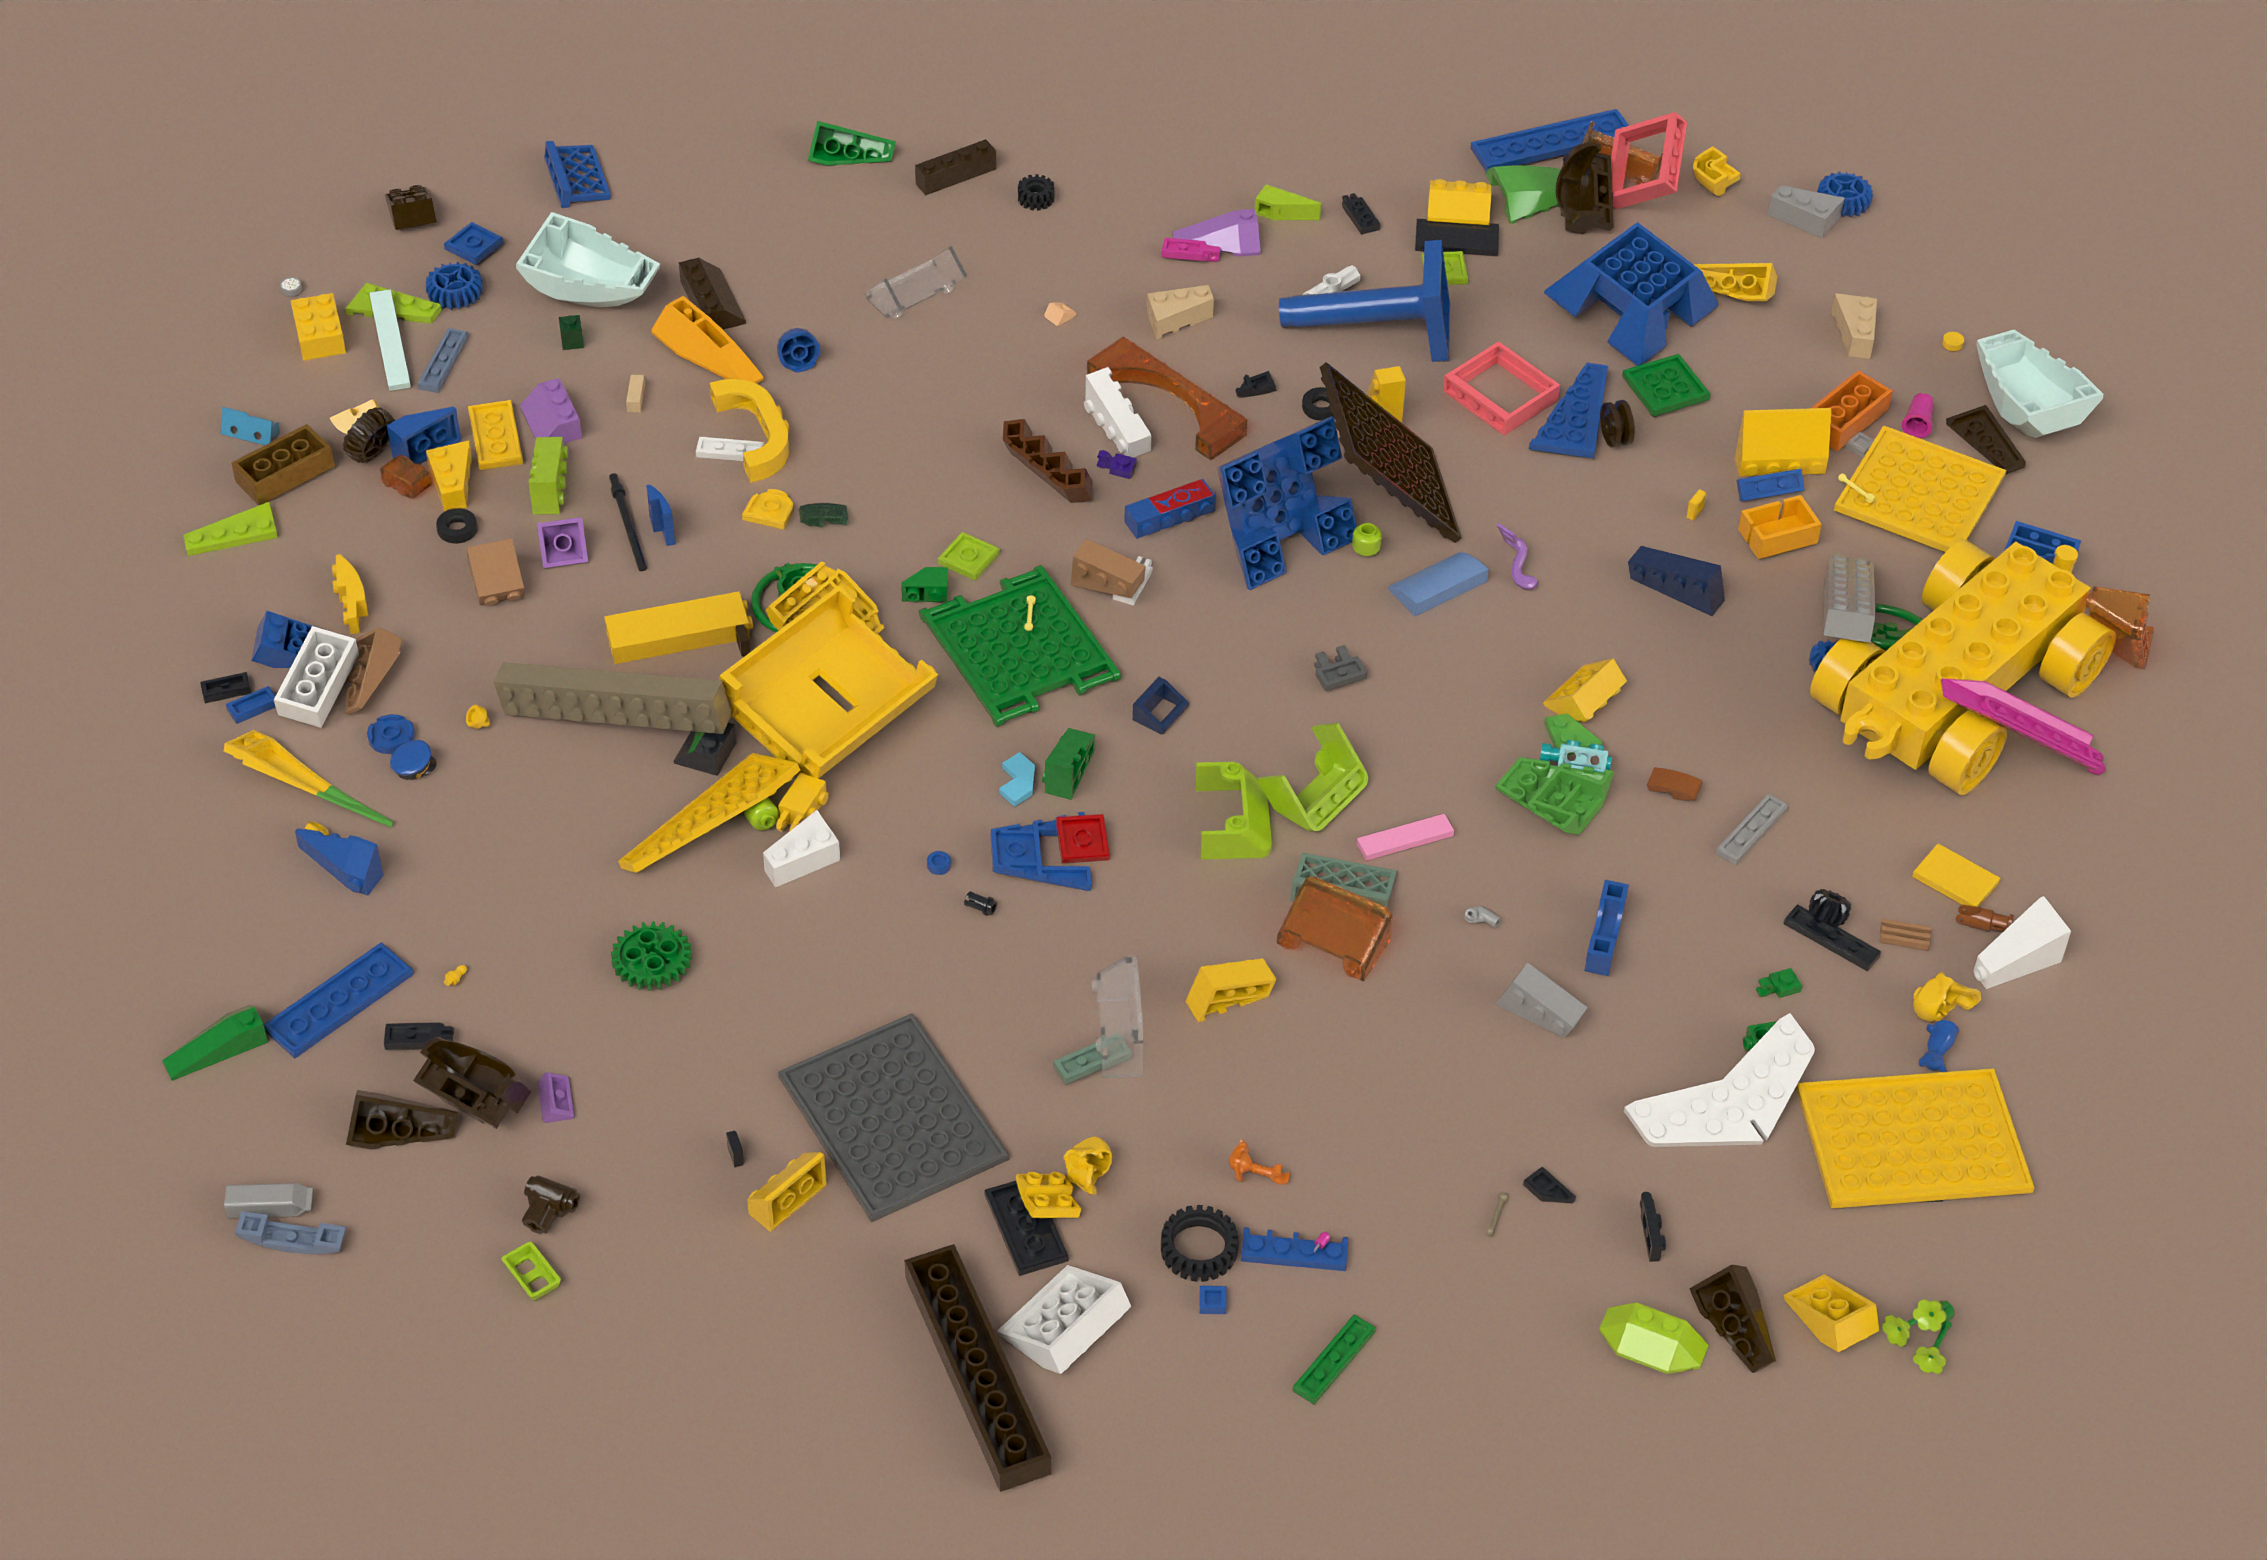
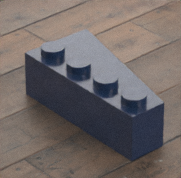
M1640 546L1628 561L1630 579L1705 614L1713 616L1725 601L1721 565L1645 546Z

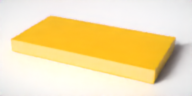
M511 400L468 406L479 470L523 464Z

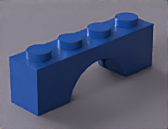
M1605 880L1584 971L1609 976L1629 884Z

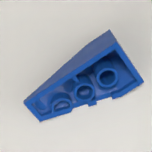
M297 828L295 831L298 847L351 891L368 896L383 877L377 844L351 835L346 839L341 838L337 833L324 836L323 833L315 830Z

